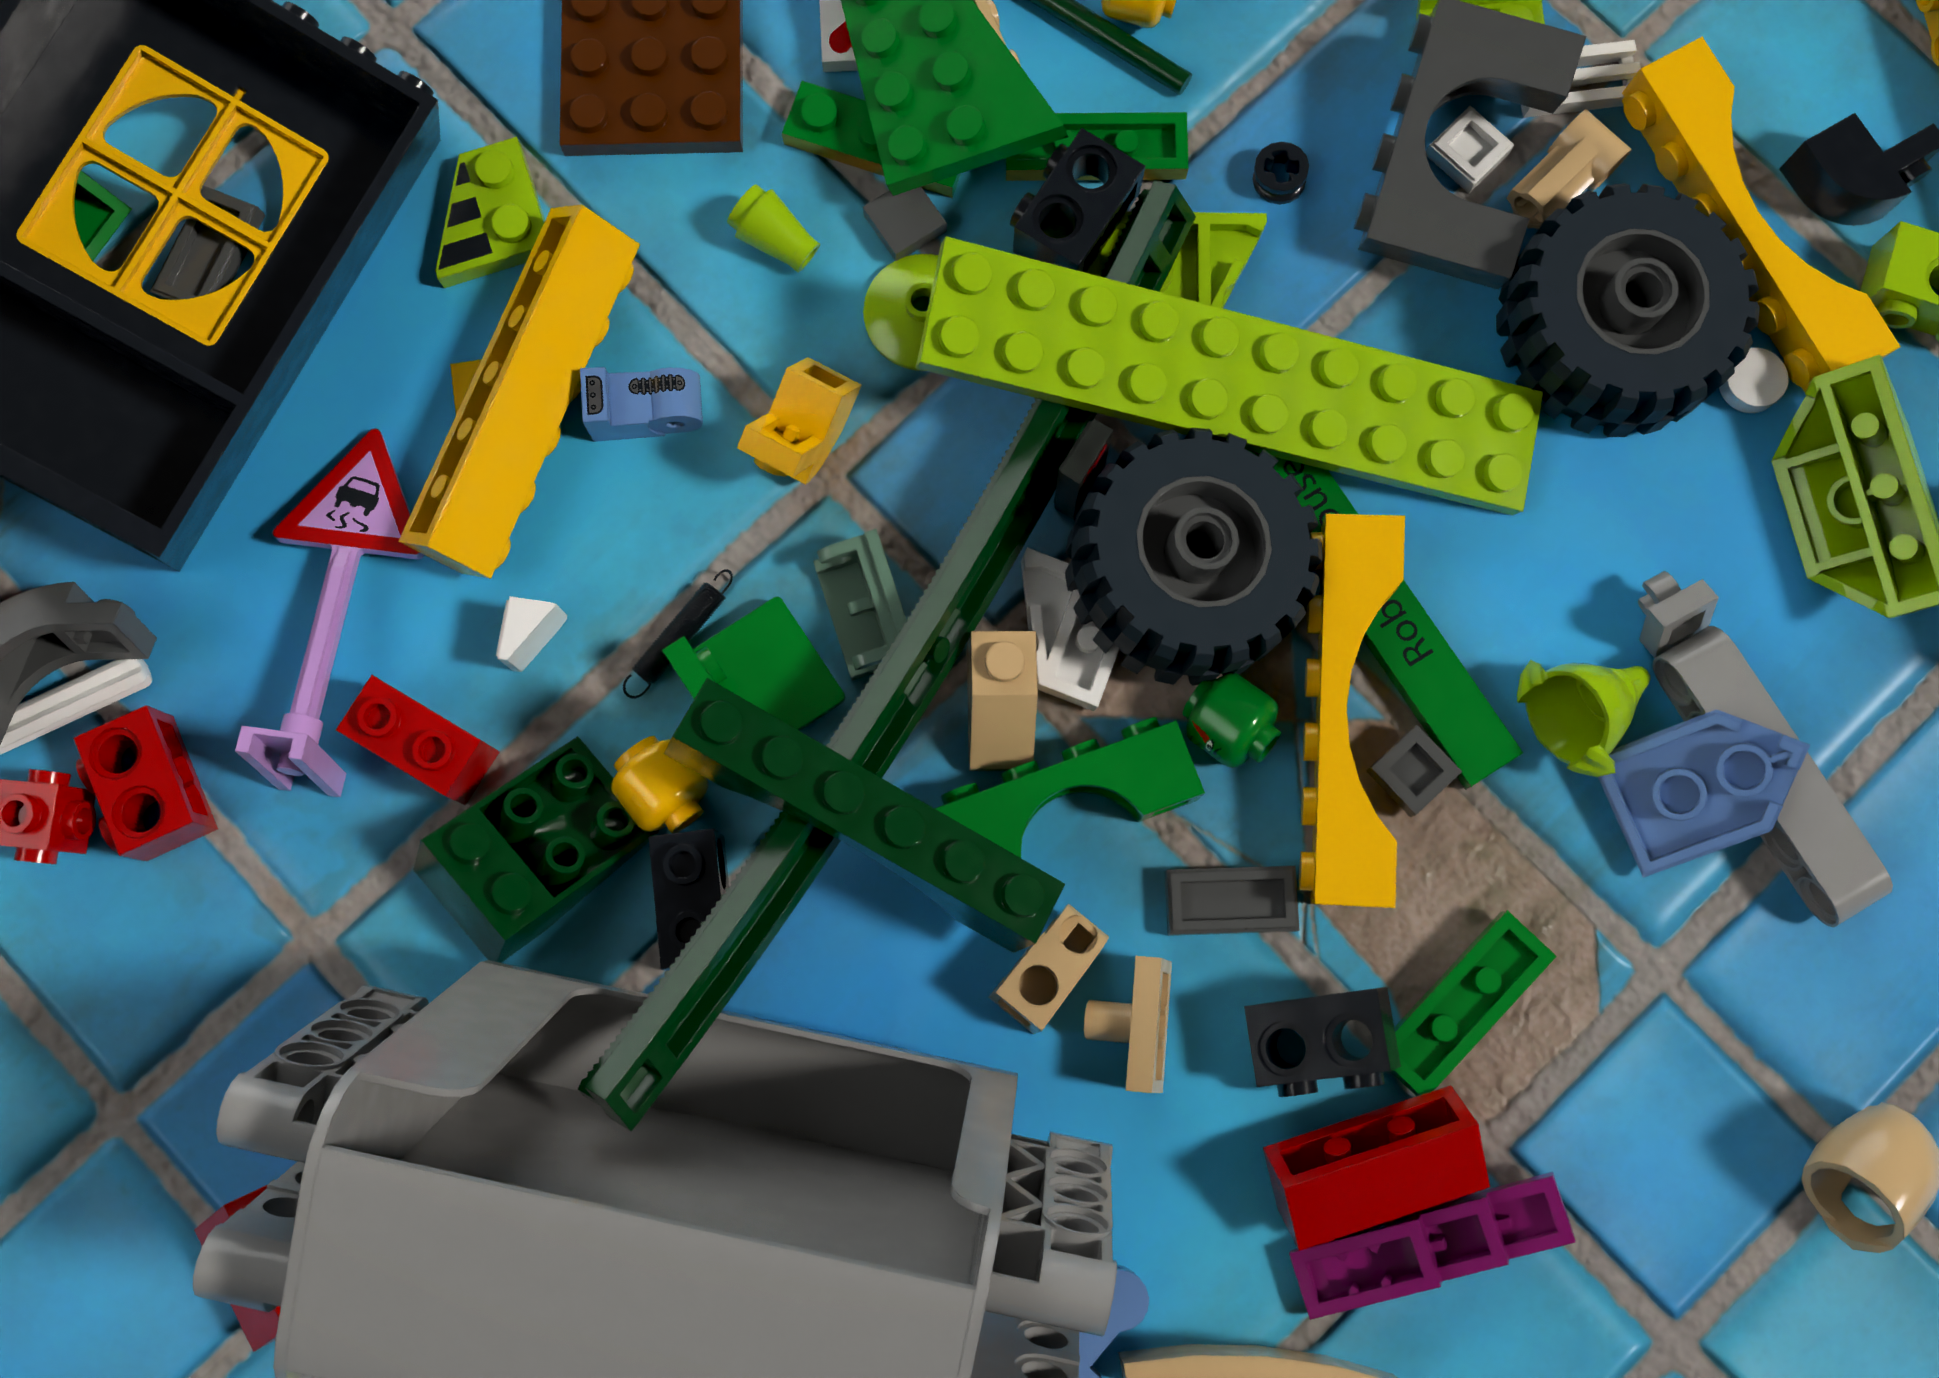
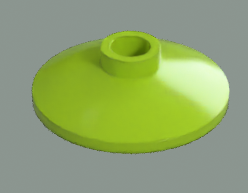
M914 254L890 263L874 278L865 296L863 308L864 323L872 344L887 360L909 370L925 371L917 369L916 364L927 311L916 310L912 303L918 297H930L939 255Z

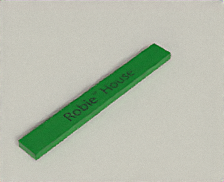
M1249 451V452L1253 453V454L1256 455V456H1258V455L1260 454V453H1257V452ZM1275 457L1279 461L1273 468L1284 479L1293 474L1304 489L1297 497L1301 507L1313 506L1319 525L1312 532H1321V526L1326 514H1358L1328 470ZM1403 580L1395 593L1377 612L1363 636V641L1430 739L1462 771L1457 778L1466 790L1523 754V751Z

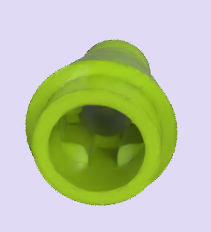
M757 184L746 191L734 206L727 219V223L736 230L735 238L788 264L798 273L806 267L820 247V243L810 236L775 191L770 189L766 192Z

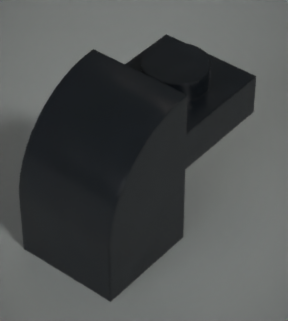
M1853 113L1804 141L1779 170L1802 202L1818 216L1842 225L1869 224L1886 216L1912 192L1909 188L1932 171L1928 161L1939 152V130L1933 123L1883 152L1856 113Z

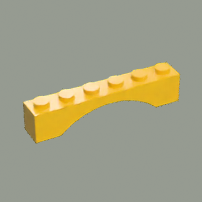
M1702 36L1641 68L1622 92L1624 98L1621 102L1623 103L1624 113L1630 125L1642 133L1654 152L1656 165L1663 177L1672 181L1679 193L1697 200L1698 203L1695 209L1707 217L1712 212L1719 216L1727 224L1722 231L1730 241L1737 237L1739 238L1748 253L1741 261L1745 270L1753 268L1759 290L1749 298V301L1757 302L1760 307L1757 327L1771 338L1784 359L1788 376L1792 382L1806 392L1811 380L1815 376L1879 354L1883 359L1901 346L1866 293L1838 283L1808 265L1779 239L1758 212L1743 182L1734 151L1731 114L1735 86Z
M1326 514L1321 526V532L1310 533V539H1319L1322 542V562L1314 569L1320 570V594L1315 595L1307 604V633L1318 634V659L1307 658L1305 667V697H1316V723H1304L1303 761H1315L1314 787L1302 788L1301 825L1313 826L1312 852H1300L1299 890L1311 891L1310 904L1396 908L1397 841L1377 816L1360 783L1349 743L1347 703L1351 672L1363 636L1377 612L1395 593L1404 580L1405 516Z

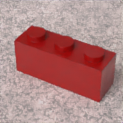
M1451 1085L1263 1147L1277 1209L1299 1251L1490 1188L1479 1124Z

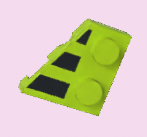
M517 136L461 153L458 156L435 269L437 278L444 288L524 264L531 253L545 218L523 148Z

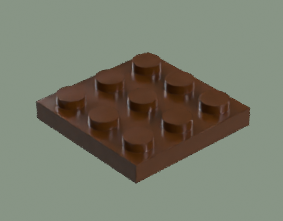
M562 0L560 147L564 156L743 152V0Z

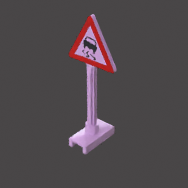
M376 428L371 429L273 530L274 537L280 543L332 549L290 713L283 715L280 730L241 726L235 748L236 753L278 790L291 791L294 777L306 774L328 796L341 797L347 773L318 745L324 724L319 719L360 557L366 553L416 560L424 557V554L398 542L411 513L385 439L380 430Z

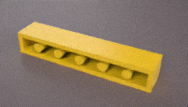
M584 205L550 209L398 541L461 574L491 579L495 569L499 568L507 558L511 546L509 537L520 513L533 500L536 491L534 481L545 457L550 455L558 444L561 435L559 425L568 405L581 391L580 368L586 367L593 349L606 336L610 325L608 316L618 294L626 288L634 272L632 262L640 244Z

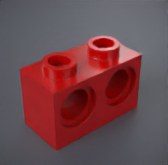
M371 675L336 728V731L440 794L465 806L500 753L497 749Z
M146 705L73 738L81 757L76 761L78 775L87 790L96 795L103 813V817L99 819L100 832L107 845L114 852H117L119 856L149 861L218 830L172 715ZM136 744L138 751L137 759L129 770L123 772L121 766L122 756L130 746ZM158 801L161 809L160 818L157 824L147 831L144 826V814L151 804Z

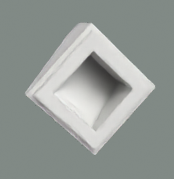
M509 596V600H506L496 651L497 659L512 671L522 672L562 627L568 615L555 603Z

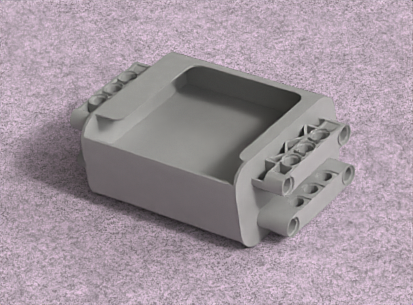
M485 960L479 962L430 1003L427 998L369 985L361 986L353 996L337 1003L277 1046L275 1052L247 1072L238 1074L228 1087L220 1106L216 1129L217 1139L220 1144L297 1161L277 1180L273 1179L267 1185V1189L244 1209L240 1208L227 1221L212 1229L202 1245L193 1274L194 1295L264 1312H270L277 1306H281L275 1340L273 1365L275 1378H1079V1332L1103 1337L1110 1316L1117 1273V1262L1113 1260L1112 1250L1113 1220L1110 1167L1113 1146L1108 1143L1051 1131L1047 1141L1011 1134L1018 1073L722 1010L631 1132L613 1121L599 1105L583 1096L578 1087L581 1080L587 1077L588 1072L593 1070V1065L599 1063V1057L604 1056L605 1050L610 1048V1043L616 1041V1036L621 1034V1029L627 1027V1021L632 1020V1014L638 1012V1007L643 1005V1000L648 998V994Z

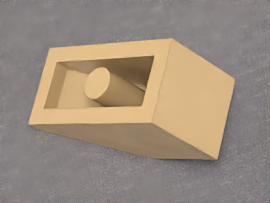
M971 631L967 644L969 771H1007L1016 766L1034 761L1038 697L1036 631Z

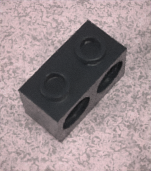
M1081 128L1069 147L1061 143L1051 155L1043 172V177L1046 178V181L1036 196L1028 192L1017 205L1010 220V226L1014 227L1013 253L1087 273L1140 194L1145 165ZM1082 176H1093L1101 180L1103 185L1098 188L1089 189L1082 187L1075 180ZM1051 224H1060L1068 228L1071 234L1064 238H1052L1046 235L1042 229Z
M716 829L648 837L660 967L662 970H670V965L675 963V958L680 956V951L685 949V944L691 942V936L696 935V930L701 928V923L706 921V916L711 914V909L716 907V902L721 900V895L725 894L726 888L729 887L725 839Z
M1387 987L1244 1006L1257 1087L1277 1085L1279 1097L1318 1092L1317 1080L1337 1077L1343 1078L1344 1089L1384 1085L1383 1072L1401 1067ZM1350 1020L1362 1022L1372 1034V1048L1364 1058L1351 1055L1342 1044V1030ZM1286 1028L1296 1031L1305 1043V1056L1298 1066L1286 1063L1280 1057L1277 1050L1278 1037Z

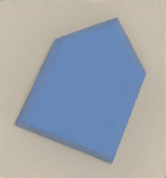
M1715 709L1613 749L1609 756L1614 760L1615 773L1598 778L1644 878L1771 832L1798 770H1800L1809 750L1810 744Z

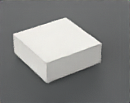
M1469 106L1429 145L1426 156L1469 194L1509 155L1514 144L1473 107Z

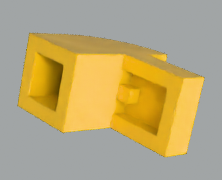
M809 357L787 367L769 413L745 426L737 449L754 457V463L760 469L777 476H790L806 485L820 470L839 438L862 385Z

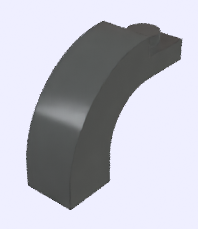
M75 582L41 586L1 602L0 745L21 700L44 677L63 666L78 661L149 659L157 637L136 617L135 612L123 602L111 599H101L94 602Z

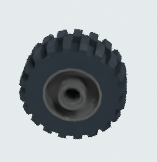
M1625 183L1607 185L1599 196L1596 192L1587 191L1572 198L1565 209L1557 208L1533 235L1517 258L1511 279L1501 288L1498 299L1503 306L1496 315V333L1501 337L1508 336V340L1501 347L1500 352L1506 367L1511 368L1517 365L1521 373L1515 383L1519 386L1543 392L1542 400L1545 403L1541 406V411L1554 420L1560 413H1563L1573 418L1570 424L1571 428L1588 434L1597 425L1604 426L1603 434L1607 437H1626L1635 428L1637 432L1645 435L1661 430L1670 421L1678 422L1706 400L1735 373L1734 368L1746 358L1753 343L1749 333L1758 326L1760 307L1757 302L1749 301V298L1759 290L1753 268L1745 270L1741 261L1748 253L1739 238L1737 237L1730 241L1722 231L1727 224L1714 212L1707 217L1695 209L1698 203L1697 200L1682 193H1679L1675 199L1664 196L1665 188L1661 186L1643 184L1636 193H1633L1630 190V185Z
M1191 428L1182 440H1179L1178 433L1173 429L1156 433L1147 447L1145 443L1137 441L1122 450L1116 463H1108L1096 478L1074 519L1075 524L1068 536L1065 555L1072 559L1065 571L1067 590L1073 592V590L1078 589L1080 597L1073 609L1081 625L1093 621L1099 629L1093 641L1105 654L1115 644L1126 655L1121 666L1135 674H1138L1145 665L1156 669L1155 681L1174 685L1182 675H1188L1190 684L1195 686L1199 685L1202 681H1214L1220 674H1240L1245 672L1255 661L1263 659L1296 628L1306 614L1304 606L1315 597L1320 581L1317 574L1312 573V571L1322 562V542L1319 539H1310L1309 536L1319 524L1313 506L1301 507L1297 497L1304 489L1293 474L1284 479L1273 468L1279 460L1263 449L1258 456L1245 450L1246 439L1228 433L1227 438L1223 442L1213 440L1211 429Z

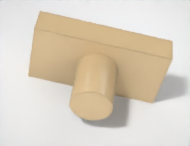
M1135 956L1132 1003L1088 1000L1084 1016V1035L1086 1039L1129 1043L1125 1091L1163 1093L1172 962L1164 958Z

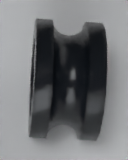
M1288 142L1271 143L1264 147L1256 157L1252 178L1254 189L1259 196L1269 203L1279 205L1291 203L1299 198L1305 188L1309 170L1306 154L1301 148ZM1273 164H1285L1286 173H1289L1288 182H1276L1275 173H1272Z

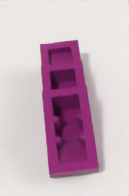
M1549 1172L1469 1194L1457 1200L1448 1201L1400 1217L1394 1221L1385 1222L1337 1238L1328 1243L1319 1244L1301 1251L1297 1248L1291 1250L1289 1255L1309 1319L1311 1320L1439 1288L1442 1285V1281L1509 1265V1259L1576 1243V1238L1554 1173Z

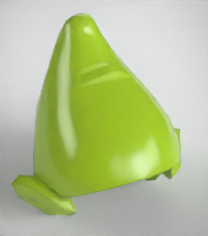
M1530 660L1520 674L1517 702L1525 703L1530 725L1538 741L1561 762L1569 764L1567 769L1576 773L1600 777L1615 773L1614 760L1609 754L1620 742L1631 724L1638 701L1643 691L1648 687L1651 677L1649 672L1641 666L1614 669L1588 663H1568L1545 671L1541 664Z

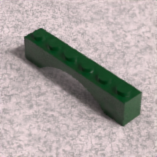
M708 678L690 705L665 750V755L717 785L782 810L852 846L915 886L942 907L956 921L1013 953L1036 944L1065 886V883Z

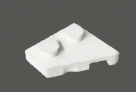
M1027 547L1021 560L1028 630L1036 631L1037 690L1095 711L1099 706L1120 648L1114 644L1105 654L1093 641V638L1099 631L1095 623L1091 621L1081 625L1073 609L1080 597L1078 589L1073 590V592L1067 590L1065 571L1069 563Z

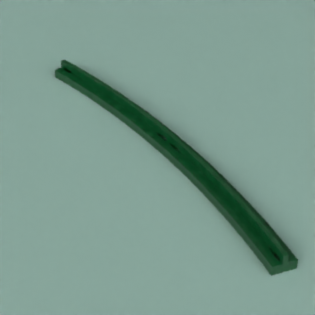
M1154 180L1150 190L1144 189L1138 195L1139 200L1135 202L1136 207L1131 209L1132 214L1128 216L1129 221L1125 223L1122 235L1118 236L1119 241L1115 243L1116 248L1111 250L1112 255L1108 257L1109 261L1105 263V268L1101 270L1102 275L1100 277L1160 292L1196 216L1176 185ZM1035 398V402L1031 404L1032 409L1027 411L1028 416L1024 417V422L1020 424L1021 429L1016 431L1017 436L1013 437V442L1009 444L1010 449L1005 451L1006 455L1002 457V462L998 464V469L994 471V476L990 477L991 482L986 484L987 489L983 490V495L979 497V502L975 504V509L971 511V516L967 517L968 522L963 524L964 529L960 530V535L955 537L956 542L951 544L952 549L948 550V555L943 557L944 562L940 564V569L936 570V575L931 577L932 582L927 584L928 589L924 590V595L919 597L920 602L915 604L916 609L912 610V615L907 617V622L903 624V629L899 630V635L894 637L895 642L890 644L891 649L886 651V656L882 657V662L878 664V669L873 671L874 675L869 677V682L865 684V689L860 691L861 696L856 698V703L852 704V709L847 711L848 716L843 718V723L839 724V729L834 731V736L830 738V743L825 746L883 778L970 639L971 631L976 629L1056 490L1060 466L1089 421L1092 422L1097 413ZM784 811L780 812L779 818L774 819L775 824L770 826V831L765 833V838L760 840V845L756 846L755 852L751 853V858L746 860V865L741 867V872L736 874V879L731 881V886L726 888V893L721 895V900L716 902V907L711 909V914L706 916V921L702 922L701 928L696 930V935L691 936V942L685 944V949L680 951V956L675 958V963L670 965V970L664 972V977L659 979V984L654 986V991L650 992L648 998L643 1000V1005L638 1007V1012L632 1014V1020L627 1021V1027L621 1029V1034L616 1036V1041L610 1043V1048L605 1050L604 1056L599 1057V1063L594 1064L593 1070L589 1071L587 1077L581 1080L578 1087L580 1093L599 1105L613 1121L632 1132L740 987L841 840Z

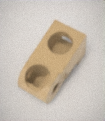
M1068 903L1041 934L1036 944L1031 945L1010 972L990 994L989 998L1032 1034L1041 1032L1100 953L1109 936Z

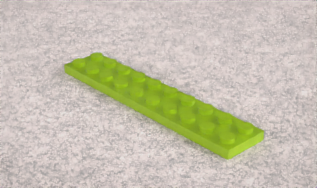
M947 236L940 246L916 364L917 369L1155 428L1173 429L1177 433L1187 435L1191 428L1211 429L1213 432L1212 439L1223 442L1227 438L1228 433L1247 440L1245 450L1261 453L1264 449L1277 458L1508 515H1515L1524 511L1543 396L1542 391Z

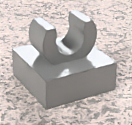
M1666 571L1648 579L1642 585L1648 594L1638 599V604L1646 615L1639 639L1640 642L1656 658L1709 626L1719 597L1703 579L1683 590L1680 589L1675 579Z

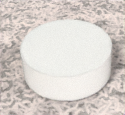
M1750 348L1746 358L1734 368L1735 373L1719 387L1724 400L1734 409L1744 413H1759L1768 409L1784 395L1789 382L1788 371L1783 361L1773 352L1763 348Z

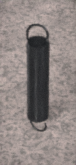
M724 569L720 571L713 579L716 581L717 577L723 572L730 574V581L722 592L707 582L703 583L693 597L689 599V602L679 611V614L669 623V626L663 630L659 638L653 642V645L648 647L649 650H646L647 652H644L643 657L638 659V662L634 664L632 669L649 685L640 695L632 696L628 694L626 683L632 676L630 674L623 683V692L627 697L636 699L643 696L650 688L651 683L655 684V681L665 672V669L670 667L669 664L671 663L662 650L683 636L690 643V640L700 631L704 623L710 619V616L720 607V604L726 600L723 594L733 580V574L730 570Z

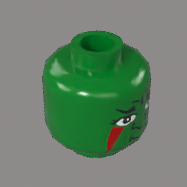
M1227 673L1218 679L1216 678L1214 681H1202L1191 694L1182 711V715L1188 719L1186 735L1189 740L1220 763L1230 768L1242 765L1250 757L1258 763L1261 762L1276 745L1281 735V731L1274 727L1279 710L1276 701L1237 673Z

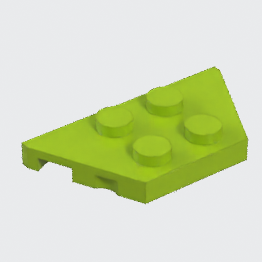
M1132 211L1126 213L1087 273L1097 276L1102 275L1101 270L1105 268V263L1109 261L1108 257L1112 255L1111 250L1116 248L1115 243L1119 241L1118 236L1122 235V229L1125 228V223L1129 221L1128 216L1132 214ZM1193 212L1196 218L1160 292L1224 308L1267 223V213ZM1051 224L1042 229L1046 235L1052 238H1064L1071 234L1068 228L1060 224Z

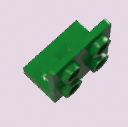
M780 597L770 599L694 649L683 636L662 650L693 699H695L708 678L799 731L842 704L846 699L843 690Z

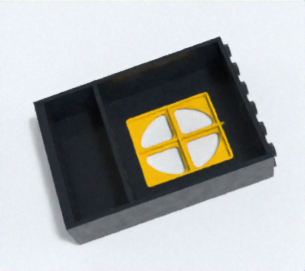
M4 0L0 6V477L180 572L441 141L438 99L433 97L432 89L418 77L405 71H400L398 75L376 63L377 58L364 45L345 36L339 41L319 29V23L311 14L296 4L287 1L281 6L272 0ZM177 97L200 98L212 103L217 109L215 119L183 170L174 177H167L105 141L106 130L119 118L142 105L157 100ZM244 126L255 128L266 137L278 159L283 181L282 210L277 226L271 231L263 232L207 201L201 195L203 184L235 133ZM88 164L102 166L153 195L158 200L159 206L123 265L115 271H106L91 260L77 229L74 203L76 184L81 169ZM185 219L197 220L248 249L254 255L253 265L242 276L229 285L203 296L190 299L167 300L153 297L143 290L142 283L178 224Z

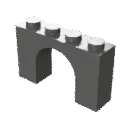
M1438 0L1430 16L1420 13L1408 51L1418 54L1411 76L1401 74L1390 106V111L1400 113L1393 135L1383 133L1372 165V170L1382 172L1375 195L1365 192L1356 216L1354 229L1363 231L1358 250L1494 289H1499L1512 277L1530 218L1470 202L1448 191L1437 180L1427 160L1425 150L1427 125L1430 116L1441 106L1454 99L1469 95L1491 96L1553 114L1568 97L1587 36L1459 0Z

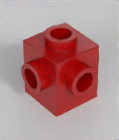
M29 769L27 781L0 779V846L16 847L14 860L45 864H57L58 852L86 854L89 837L96 824V811L94 808L96 795L87 789L69 786L71 774Z

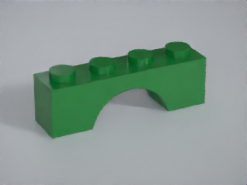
M1153 717L1122 729L1123 740L1100 748L1097 739L1088 740L1067 748L1061 752L1064 761L1040 770L1037 761L1011 768L1001 774L1003 784L984 791H979L977 783L953 789L940 796L943 805L934 809L1021 858L1022 838L1029 822L1046 804L1062 796L1076 793L1100 795L1118 803L1137 822H1141L1196 802L1205 792L1177 720L1160 726L1157 717Z

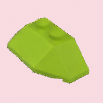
M1879 354L1813 377L1805 392L1804 400L1791 420L1771 460L1807 579L1889 619L1938 606L1939 518L1908 422L1882 356Z

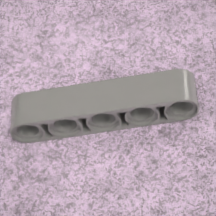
M1707 626L1653 660L1655 676L1683 721L1718 709L1799 740L1737 646L1721 629L1715 626ZM1807 752L1773 830L1760 835V837L1812 914L1827 926L1836 927L1891 893L1893 884L1885 866Z

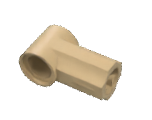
M1585 109L1556 138L1549 147L1548 154L1510 191L1506 199L1512 206L1513 214L1530 218L1527 226L1528 229H1539L1542 223L1557 208L1565 209L1572 198L1585 193L1588 189L1595 191L1619 167L1632 149Z

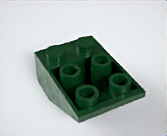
M577 736L421 839L413 870L484 956L490 961L502 963L550 928L649 842L648 837L656 836L659 830L647 832L637 826L613 794L611 789L612 775Z

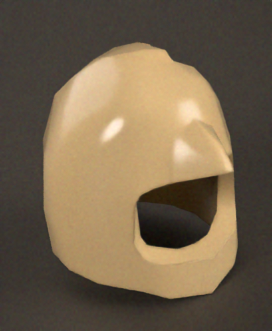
M1881 1102L1876 1106L1864 1108L1833 1127L1815 1146L1803 1168L1801 1180L1807 1197L1822 1216L1831 1232L1853 1250L1882 1253L1894 1249L1922 1220L1935 1201L1939 1190V1148L1932 1134L1914 1115L1897 1105ZM1851 1178H1856L1865 1183L1880 1196L1890 1209L1895 1224L1875 1226L1864 1222L1852 1214L1841 1200L1842 1192Z

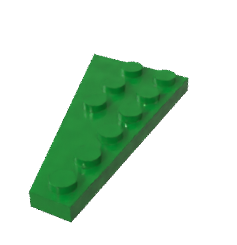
M841 0L886 185L893 196L1068 137L1063 123L973 0Z

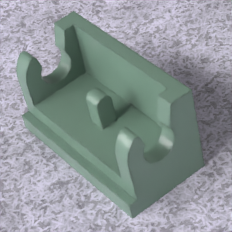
M877 529L826 546L817 551L819 559L813 561L852 681L874 674L873 671L878 669V664L882 662V657L886 656V651L891 649L890 644L895 642L894 637L899 635V630L903 629V624L907 622Z

